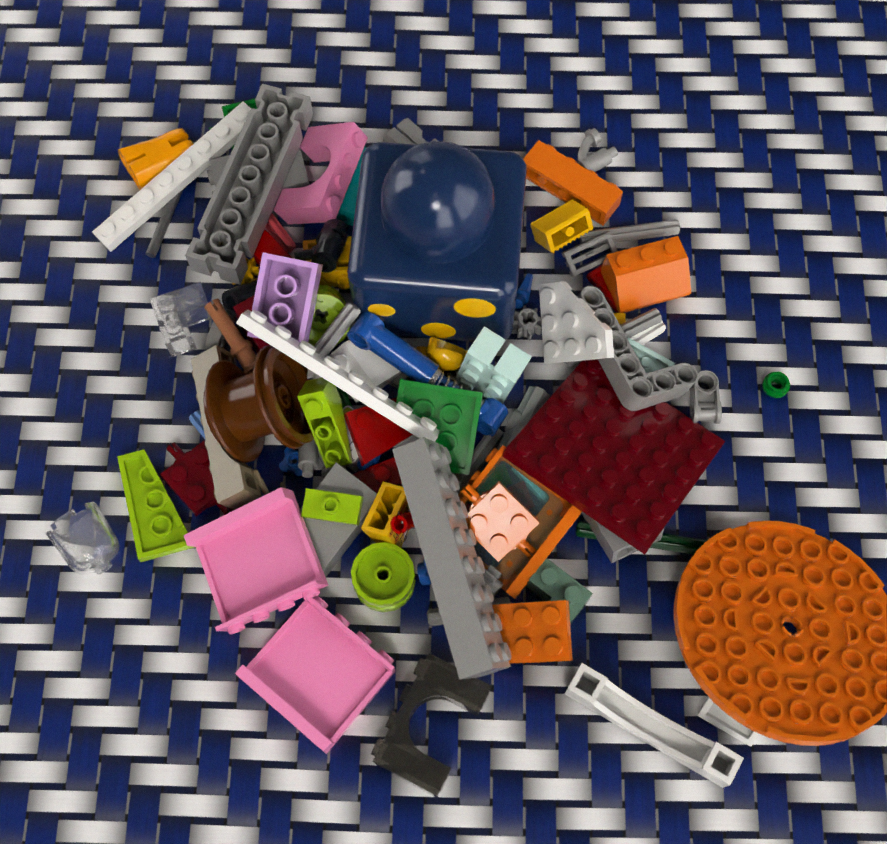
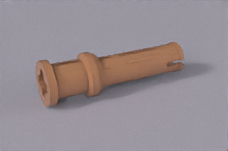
M218 298L213 300V305L211 302L207 303L204 309L207 310L230 345L231 356L233 358L236 357L244 369L245 375L253 373L256 354L251 348L253 344L248 339L245 340Z

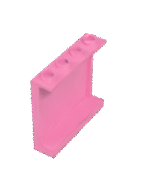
M281 487L184 535L187 546L196 547L216 604L222 622L221 625L215 627L216 631H226L229 634L243 631L245 624L251 621L254 623L264 621L270 617V612L277 609L278 611L290 609L295 606L294 601L302 597L304 599L313 598L320 594L319 589L328 586L292 490Z
M317 595L313 598L305 599L246 667L242 665L235 674L327 754L396 671L392 665L394 660L385 651L380 650L376 652L370 647L372 641L360 631L357 634L348 628L350 623L339 613L334 616L326 610L329 605Z

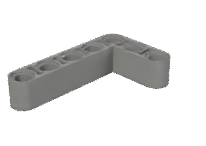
M594 286L583 288L578 298H582L593 309L594 315L601 323H606L612 329L614 358L598 359L621 404L628 410L637 411L685 395L698 379L697 370L688 363H680L646 373L601 290Z

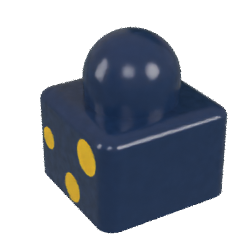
M431 141L419 145L377 142L370 145L364 151L362 157L347 270L352 303L356 304L361 310L355 322L362 312L368 311L378 316L383 321L385 328L397 336L435 337L445 340L474 342L485 326L507 340L513 331L519 278L527 172L526 163L523 158L510 151L464 148L458 144L445 141Z

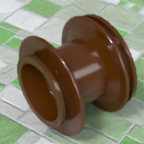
M271 345L264 346L259 350L254 362L253 373L245 375L239 367L225 360L213 364L206 378L203 403L207 423L218 443L236 460L249 463L259 457L263 449L265 436L273 434L281 444L290 449H298L305 443L312 442L314 437L297 397L305 382L309 380L307 379L308 369Z

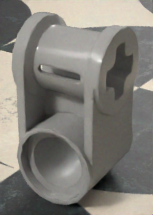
M700 371L697 381L689 389L690 418L694 423L698 421H713L715 424H720L722 406L718 377L711 371ZM698 383L707 384L710 390H703Z

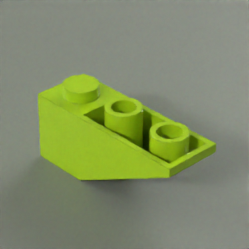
M324 378L306 381L297 397L325 467L331 468L335 463L341 466L352 464L342 402L336 386Z

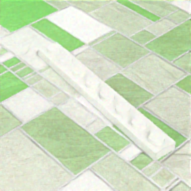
M241 102L93 230L92 233L110 252L113 251L210 166V159L221 157L236 143L251 108L244 102Z
M246 310L239 317L236 324L419 439L425 437L435 442L438 438L440 430L436 428L437 425L427 417L419 418L412 413L413 409L407 404L400 401L397 404L388 398L389 394L377 386L372 388L364 383L365 379L353 371L348 373L340 368L341 364L330 356L324 358L315 352L316 348L310 343L303 340L300 343L292 338V333L288 329L280 325L273 326L266 321L268 318L261 312Z

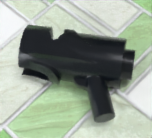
M340 219L328 220L316 238L317 245L311 249L294 252L295 259L311 260L313 263L323 264L322 272L325 273L335 270L349 235L346 233L348 228L346 222Z

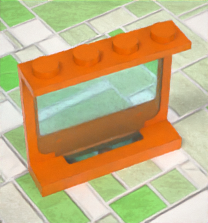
M502 445L499 450L494 448L485 460L488 465L482 472L477 470L468 483L481 494L490 490L500 481L540 522L526 538L537 550L530 559L517 547L498 562L478 541H476L477 544L474 546L477 557L479 556L482 559L485 569L487 570L492 565L502 574L499 578V581L503 583L501 589L516 599L527 585L531 576L554 550L582 511L502 457L503 451L506 448ZM460 492L458 494L459 499L464 502L468 511L472 502Z

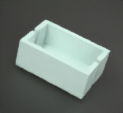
M484 326L467 351L455 380L459 385H463V389L483 392V400L493 398L503 404L532 356L510 343L496 366H493L490 363L504 344L505 339Z

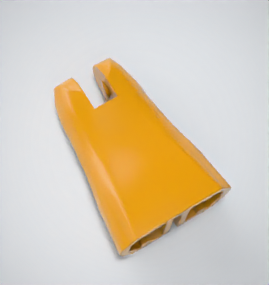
M178 128L153 139L118 149V154L124 167L139 190H141L194 143L188 140L189 136L184 129Z

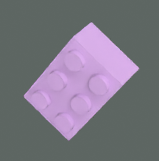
M263 252L252 310H257L268 318L266 321L273 326L280 325L288 329L292 333L291 337L300 343L302 340L308 342L323 264ZM248 331L247 336H249V337H254V338H259V337H257L256 335H254V334H252L251 332Z

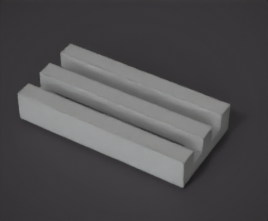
M605 232L562 252V256L566 259L565 263L570 269V275L574 277L602 264L606 255L578 268L574 264L609 248L611 250L610 253L618 251L611 233ZM603 240H607L608 243L572 259L571 255Z

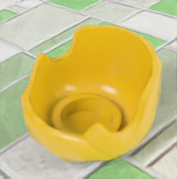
M430 337L426 348V356L439 365L438 369L442 371H455L460 368L466 355L465 349L435 337Z

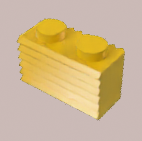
M573 199L530 224L535 241L551 253H554L555 250L558 251L559 248H563L564 245L567 246L568 243H571L572 240L575 241L576 238H580L581 235L584 236L589 230H593L588 208H585V206L580 205L579 202L577 203Z

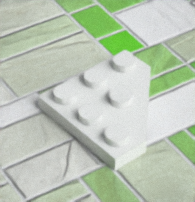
M558 281L539 285L544 364L614 358L612 329L606 323H601L594 315L593 309L582 298H578L571 291L572 288L567 282Z

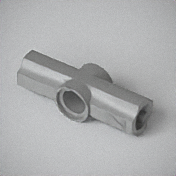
M529 386L518 409L513 411L506 425V433L499 443L498 450L502 445L507 447L550 398V395L544 389L537 386ZM501 461V462H500V463H502V464H505V465L508 466V467L510 466V465H509L508 463H506L505 461Z

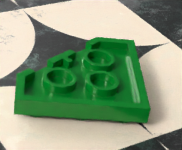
M400 379L396 403L398 404L399 401L411 407L413 409L412 413L419 418L427 417L436 423V428L440 431L435 442L448 449L452 460L449 464L451 472L470 475L483 392Z

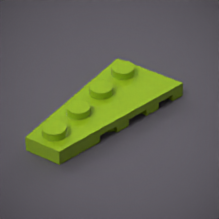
M143 449L117 456L138 560L144 562L195 548L187 546L184 535L188 531L146 451Z

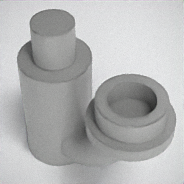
M595 128L592 130L588 129L585 131L586 138L578 151L577 164L587 170L596 172L611 164L612 158L618 155V151L613 146L608 150L602 148L588 156L590 146L596 147L601 142L599 132Z
M315 440L305 443L299 448L298 467L302 470L303 477L311 478L313 470L318 467L319 458L324 466L321 471L324 479L331 468L325 467Z

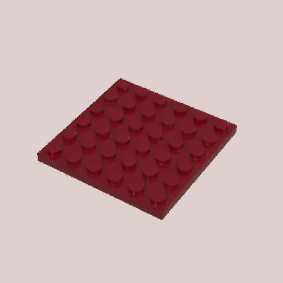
M598 359L581 361L504 449L502 457L645 555L725 441L702 425L694 423L691 418L666 402L637 411L626 409L617 397Z

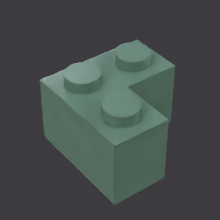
M548 558L531 576L527 584V588L543 601L569 600L570 624L588 603L593 594Z

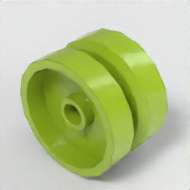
M387 542L374 543L362 549L354 559L351 569L352 585L361 603L369 609L379 612L395 611L404 606L413 595L416 584L413 562L408 553L398 545ZM384 574H388V578L386 580H380L378 578L379 576L384 577Z

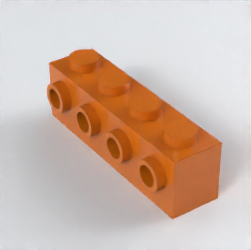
M538 140L523 158L527 168L526 179L565 203L572 199L577 203L579 202L580 205L582 204V206L588 208L591 219L604 226L620 205L623 191L617 185L600 178L594 171L587 170L577 164L573 158L564 156L549 144Z

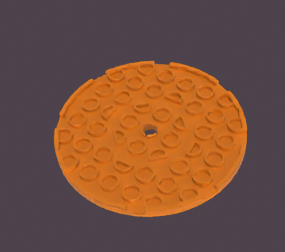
M753 521L733 529L731 527L707 540L696 551L686 565L676 589L674 600L675 633L679 648L691 674L702 690L726 714L745 727L768 738L796 745L820 746L846 741L858 736L871 728L887 713V594L883 590L884 583L859 556L834 539L831 542L815 534L814 529L782 521ZM784 622L792 623L796 627L797 633L792 635V633L788 632L785 626H783Z

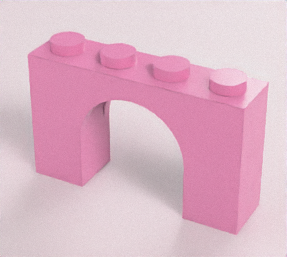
M355 122L308 127L300 148L314 163L330 161L324 174L314 183L305 187L282 189L274 211L289 225L325 223L328 220L336 219L368 139Z

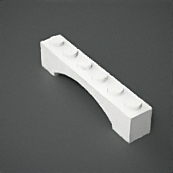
M581 663L565 692V695L722 788L731 785L744 759L720 743L704 738L657 713L614 685L607 677Z

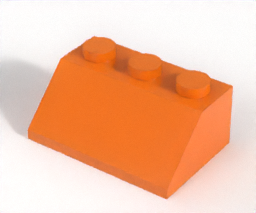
M679 236L606 254L601 266V274L615 301L618 313L633 311L691 294L688 256Z

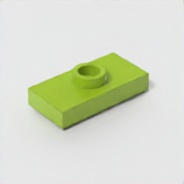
M306 488L301 517L359 526L364 497Z

